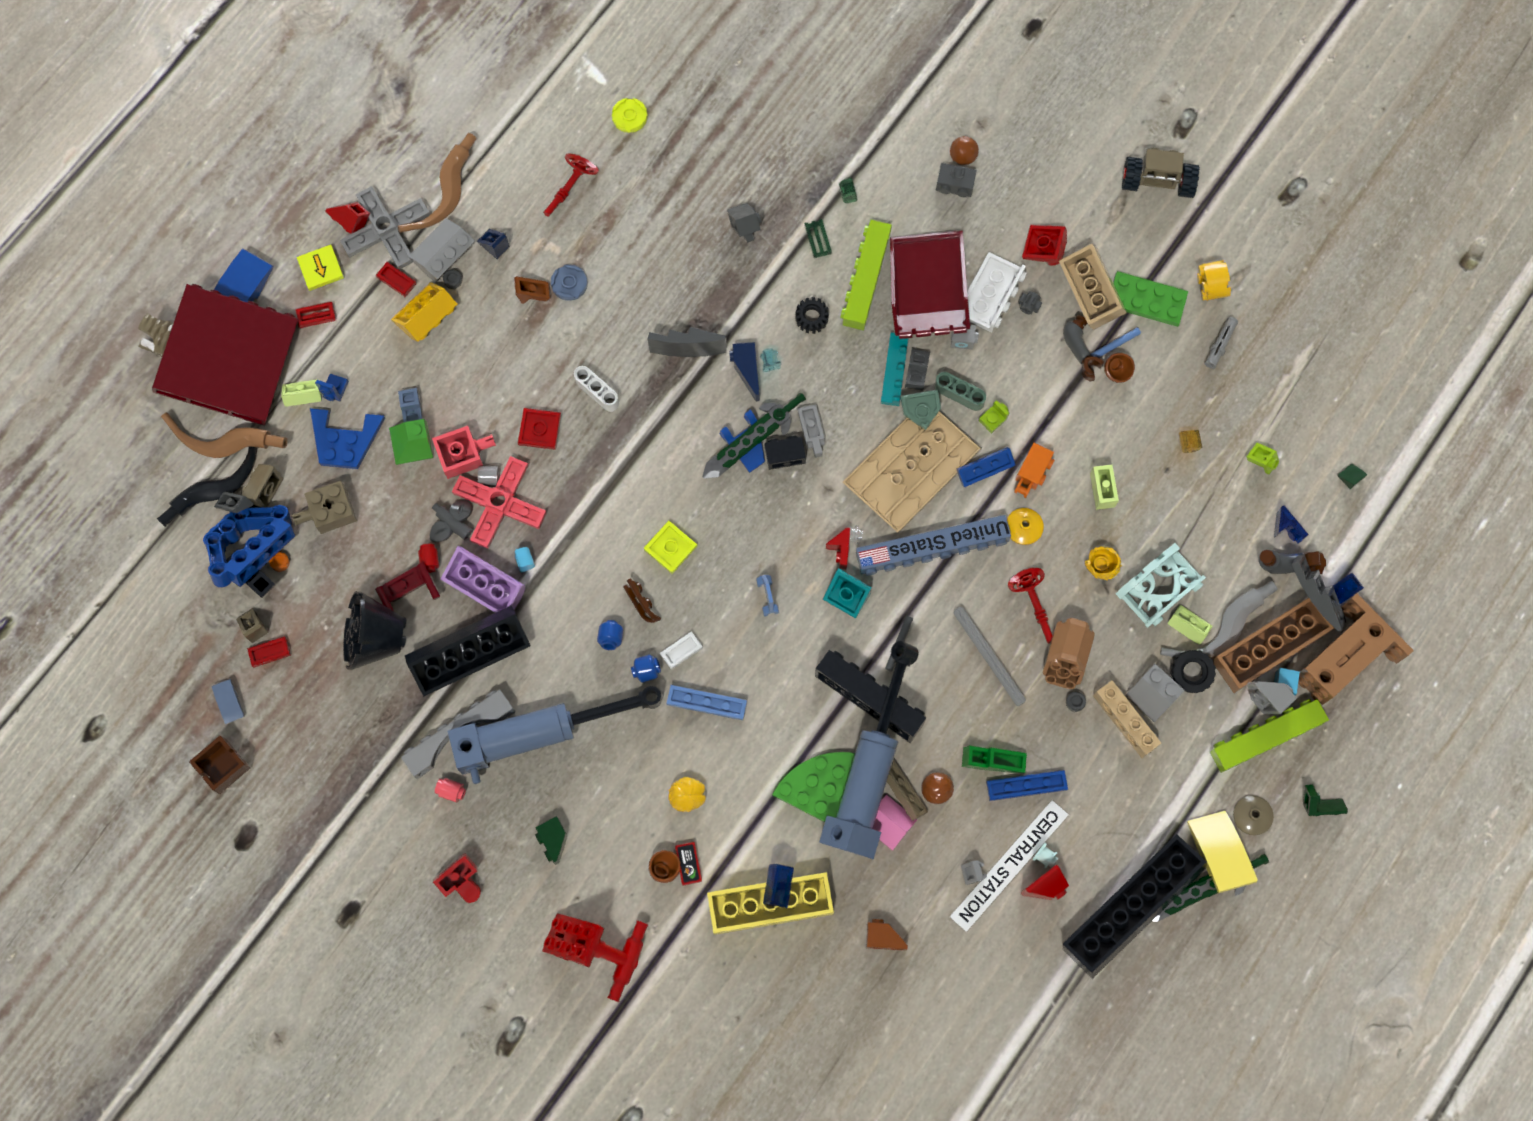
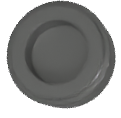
M452 269L444 273L443 281L446 287L456 289L461 285L462 277L457 270Z
M1072 692L1066 698V706L1072 712H1079L1086 705V698L1080 692Z

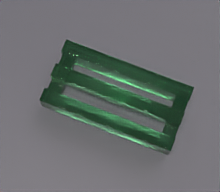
M820 219L818 222L812 221L810 224L804 223L813 257L818 258L830 255L832 251L823 220ZM818 226L821 230L826 251L823 250V246L817 229ZM810 228H813L814 234L820 251L819 253L816 252Z

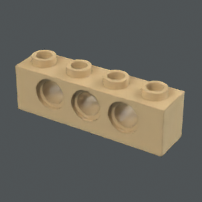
M1110 681L1094 694L1093 697L1141 758L1161 744L1160 740L1113 681Z

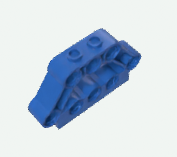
M286 506L246 508L238 513L230 512L205 534L203 542L210 562L208 572L216 587L223 588L231 582L241 587L295 537L292 529V520ZM259 530V534L248 539L245 547L242 550L235 551L232 554L231 560L227 563L226 547L229 544L236 543L242 532Z

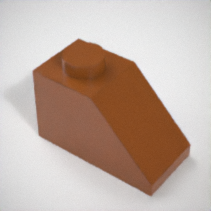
M872 919V922L867 923L866 948L908 950V945L888 923H884V920Z

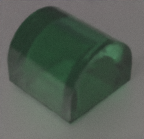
M848 178L841 181L839 188L843 202H857L858 199L853 180Z

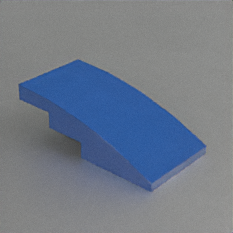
M241 249L220 278L214 290L227 297L230 295L238 297L243 302H253L254 298L258 299L274 266L249 251Z

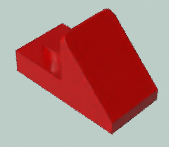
M845 528L826 543L825 549L838 550L836 563H839V569L847 570L850 528Z

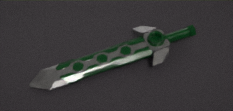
M799 393L784 407L780 404L776 405V403H764L759 407V410L767 412V414L749 427L746 432L710 459L705 465L702 477L705 479L721 476L746 453L776 431L779 426H781L782 436L787 434L791 422L789 412L798 404L806 400L805 396Z
M1263 854L1250 862L1253 869L1263 864H1268L1269 860ZM1204 876L1190 884L1153 921L1158 922L1202 899L1217 894L1212 876ZM1246 886L1236 888L1235 896L1243 893Z

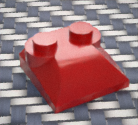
M1030 225L1022 258L1046 262L1050 266L1058 265L1059 261L1063 259L1067 243L1066 227Z

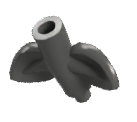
M467 500L457 501L449 509L445 506L441 507L438 503L433 505L432 509L436 512V516L440 521L435 522L431 528V541H445L449 539L453 532L464 540L471 535L473 530L463 523L471 514V506Z

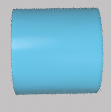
M528 547L515 550V559L521 573L535 567Z

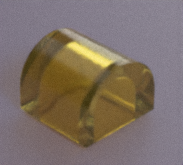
M1199 430L1181 431L1179 433L1183 453H1192L1203 448Z

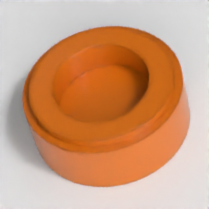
M278 552L269 560V564L273 570L282 572L289 567L290 560L285 553Z

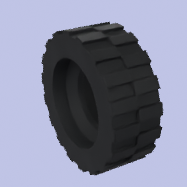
M1188 650L1174 658V662L1171 663L1170 674L1172 679L1185 692L1198 693L1211 687L1210 685L1214 682V677L1216 676V666L1213 664L1212 658L1208 657L1209 655L1202 653V651ZM1196 662L1202 667L1203 673L1199 680L1189 681L1186 679L1183 672L1186 664Z

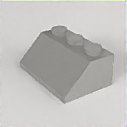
M446 218L408 258L436 283L473 245L475 240L464 229Z

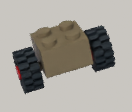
M1147 149L1143 160L1142 158L1135 157L1126 158L1122 177V190L1138 191L1139 185L1175 189L1177 183H1179L1178 196L1194 198L1198 187L1200 167L1194 164H1183L1184 153L1176 150Z

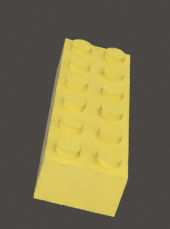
M827 872L707 893L714 935L834 914Z

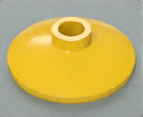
M1016 509L1007 518L1011 534L1010 539L1017 544H1033L1043 533V520L1032 509ZM1027 522L1029 526L1024 527L1022 523Z

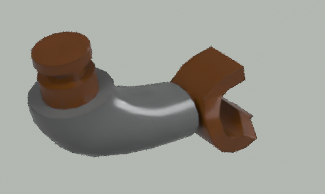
M1077 315L1075 317L1076 320L1068 321L1064 326V339L1079 363L1083 364V377L1087 381H1095V374L1089 367L1094 365L1101 369L1104 361L1090 355L1082 339L1084 334L1082 330L1088 323L1083 316Z
M1264 550L1260 554L1259 564L1265 571L1271 574L1294 573L1292 563L1302 553L1281 554L1274 550ZM1319 551L1304 552L1311 572L1319 570L1320 574H1323L1324 567H1326V559L1323 553Z

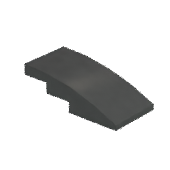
M692 327L689 328L688 334L669 330L668 336L649 332L647 338L650 353L666 356L702 357L723 354L727 351L725 335Z
M1305 554L1297 556L1292 563V567L1301 586L1322 616L1337 631H1341L1346 623V619L1333 585L1325 587L1319 570L1311 572Z

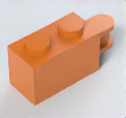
M1033 443L1015 479L1019 483L1014 493L1017 494L1018 492L1026 498L1031 488L1036 490L1038 484L1043 485L1047 477L1044 473L1046 469H1051L1055 461L1052 459L1053 451ZM1021 484L1028 486V489L1021 486Z

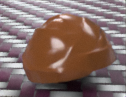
M959 137L950 146L951 158L960 165L971 164L978 157L979 147L976 141L970 137Z
M1114 353L1106 359L1104 366L1105 374L1113 382H1126L1134 374V361L1125 353Z
M932 773L922 782L921 790L928 802L942 804L951 798L954 786L951 778L946 774Z
M662 850L656 852L649 861V874L657 882L668 883L675 880L681 869L679 858L671 851Z

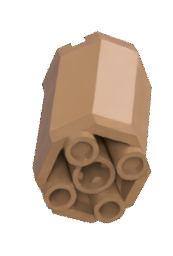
M1069 618L1064 623L1062 621L1057 622L1043 668V674L1047 683L1067 689H1074L1076 685L1081 684L1095 636L1093 630L1090 631L1087 622L1074 618Z

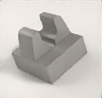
M977 860L961 865L966 885L982 881L987 877V874H982L981 871L984 863Z

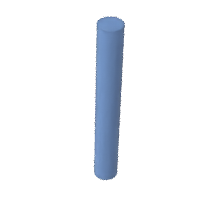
M1135 328L1090 355L1099 358L1140 335L1141 331L1139 328Z

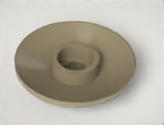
M1258 796L1242 798L1236 804L1233 812L1237 827L1248 835L1263 834L1273 823L1274 815L1270 804ZM1253 811L1258 813V818L1252 816Z

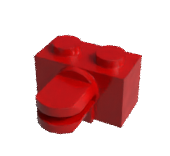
M466 853L433 880V883L445 897L456 890L465 902L474 903L481 894L480 887L471 878L477 872L478 867Z

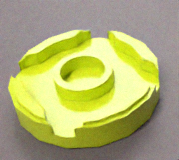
M624 98L614 105L612 120L613 124L620 131L627 133L637 132L646 124L647 110L638 99Z

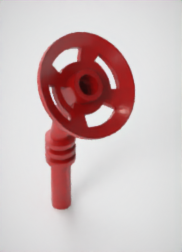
M568 153L565 155V160L573 167L574 173L564 187L560 188L557 194L554 195L553 201L544 210V215L549 217L556 207L564 202L566 197L569 196L568 192L580 175H583V173L588 175L598 174L599 170L592 162L576 154Z
M1041 568L1025 569L1009 580L1008 588L1012 592H1028L1035 610L1034 615L1036 620H1038L1037 623L1041 625L1045 639L1049 644L1053 636L1047 622L1049 619L1046 617V611L1042 609L1035 591V587L1044 579L1045 573Z

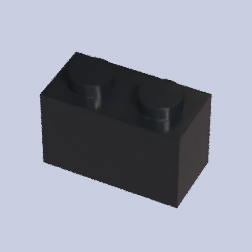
M789 436L785 440L771 439L765 443L768 470L806 464L802 437Z

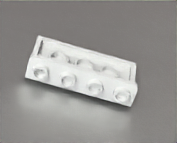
M988 252L968 289L970 323L991 333L995 327L999 328L1003 320L1001 318L1002 313H1007L1011 305L1009 302L1010 298H1015L1019 290L1017 287L1018 283H1023L1027 275L1025 265L1019 267Z

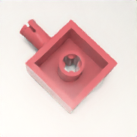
M468 426L432 438L447 479L483 466L479 455L480 451L496 446L492 434L479 440L473 439Z

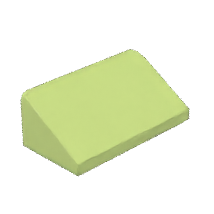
M316 380L283 384L281 397L284 406L320 402L322 396L315 384Z
M1179 605L1168 621V625L1198 645L1203 642L1213 627L1182 605Z

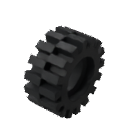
M808 297L805 302L802 300L800 305H797L795 320L797 321V326H800L802 331L805 329L806 333L812 331V334H815L817 330L819 333L821 328L824 329L828 323V307H826L825 302L821 303V299L818 298L816 301L815 297H812V300H809ZM808 310H815L819 313V318L815 321H809L805 318V313Z

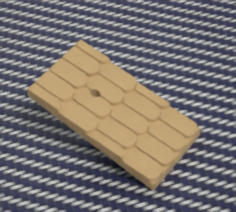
M940 411L926 430L906 418L843 483L899 533L957 475L956 469L968 464L982 448ZM925 448L928 449V453L926 455L923 454V450Z

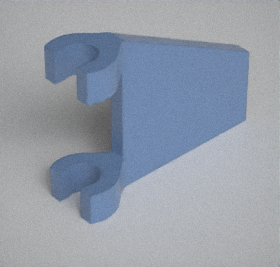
M762 575L756 578L758 587H762L764 584L768 605L762 608L764 616H768L770 613L778 614V606L773 604L770 585L773 584L771 576Z

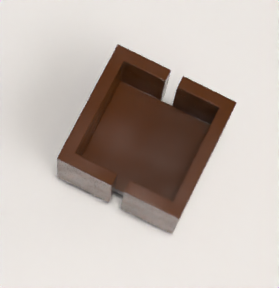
M221 735L189 761L199 775L203 776L202 778L209 787L218 794H221L250 769V766L237 754V751L228 740Z

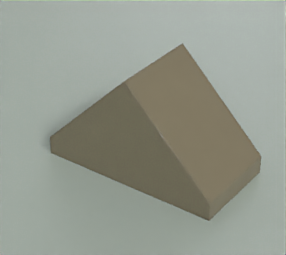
M253 608L236 619L243 635L251 643L269 633Z

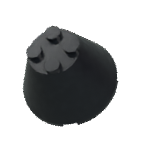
M355 591L348 606L352 610L350 618H346L343 639L344 662H348V665H346L348 670L400 653L401 647H405L406 636H403V629L406 628L407 622L406 617H402L364 593Z

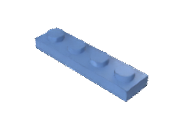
M670 685L666 704L668 706L743 721L747 700Z

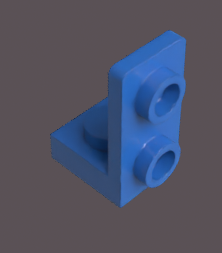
M329 374L326 382L316 380L315 384L326 400L341 401L349 381L346 378Z

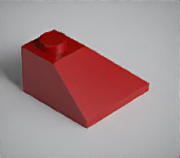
M1055 865L1024 889L1021 894L1026 897L1052 900L1056 897L1059 900L1067 893L1065 889L1069 887V884L1060 867Z

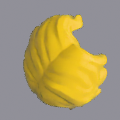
M1103 546L1092 549L1089 559L1085 561V566L1095 578L1102 580L1113 579L1118 575L1120 567H1122L1121 558L1113 548Z
M683 777L674 782L668 794L669 803L672 805V808L680 812H691L702 806L706 800V797L703 795L705 791L704 784L690 777Z

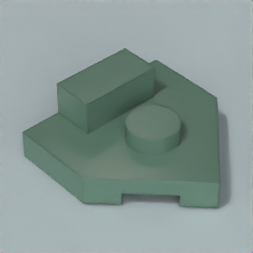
M938 390L900 396L903 415L924 430L928 428L941 409Z

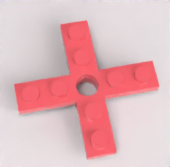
M510 456L495 488H490L461 475L459 476L452 493L485 507L470 538L471 542L488 549L504 515L536 529L540 528L546 516V510L513 497L528 467V463ZM498 496L505 498V502L501 506H494L492 504L494 498Z

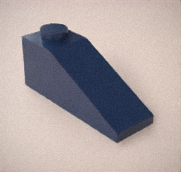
M755 342L732 344L733 350L729 351L730 362H734L736 372L755 401H760Z

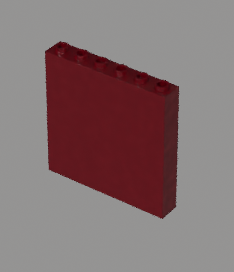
M186 284L152 386V392L265 426L294 337L298 318H295L290 313H279L271 307H260L255 302L240 301L235 296L230 295L227 297L221 295L216 290H205L197 284Z

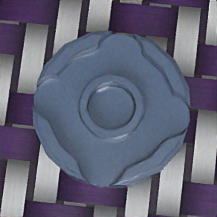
M564 265L560 269H556L551 276L553 293L562 300H576L584 295L587 289V277L584 271L575 265Z

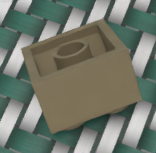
M258 464L257 468L253 469L250 475V481L243 487L241 495L246 496L254 503L252 506L266 508L283 481V477L275 467Z

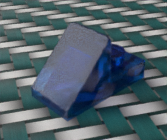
M1285 506L1278 510L1276 513L1274 538L1286 530L1291 540L1296 541L1297 544L1301 543L1309 534Z
M1350 573L1333 585L1340 604L1364 589L1353 573Z

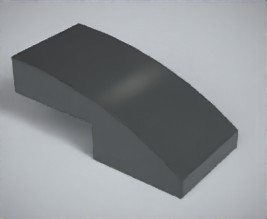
M912 349L905 388L923 391L930 352Z

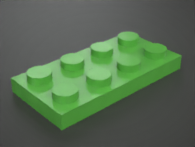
M1116 272L1113 284L1127 313L1179 326L1188 291L1126 273Z

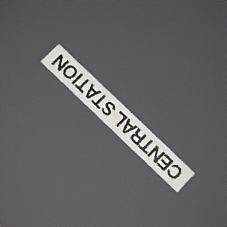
M1052 800L988 872L987 877L974 888L950 917L967 932L1069 814Z

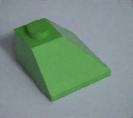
M425 419L408 421L389 428L396 465L434 458L428 425Z

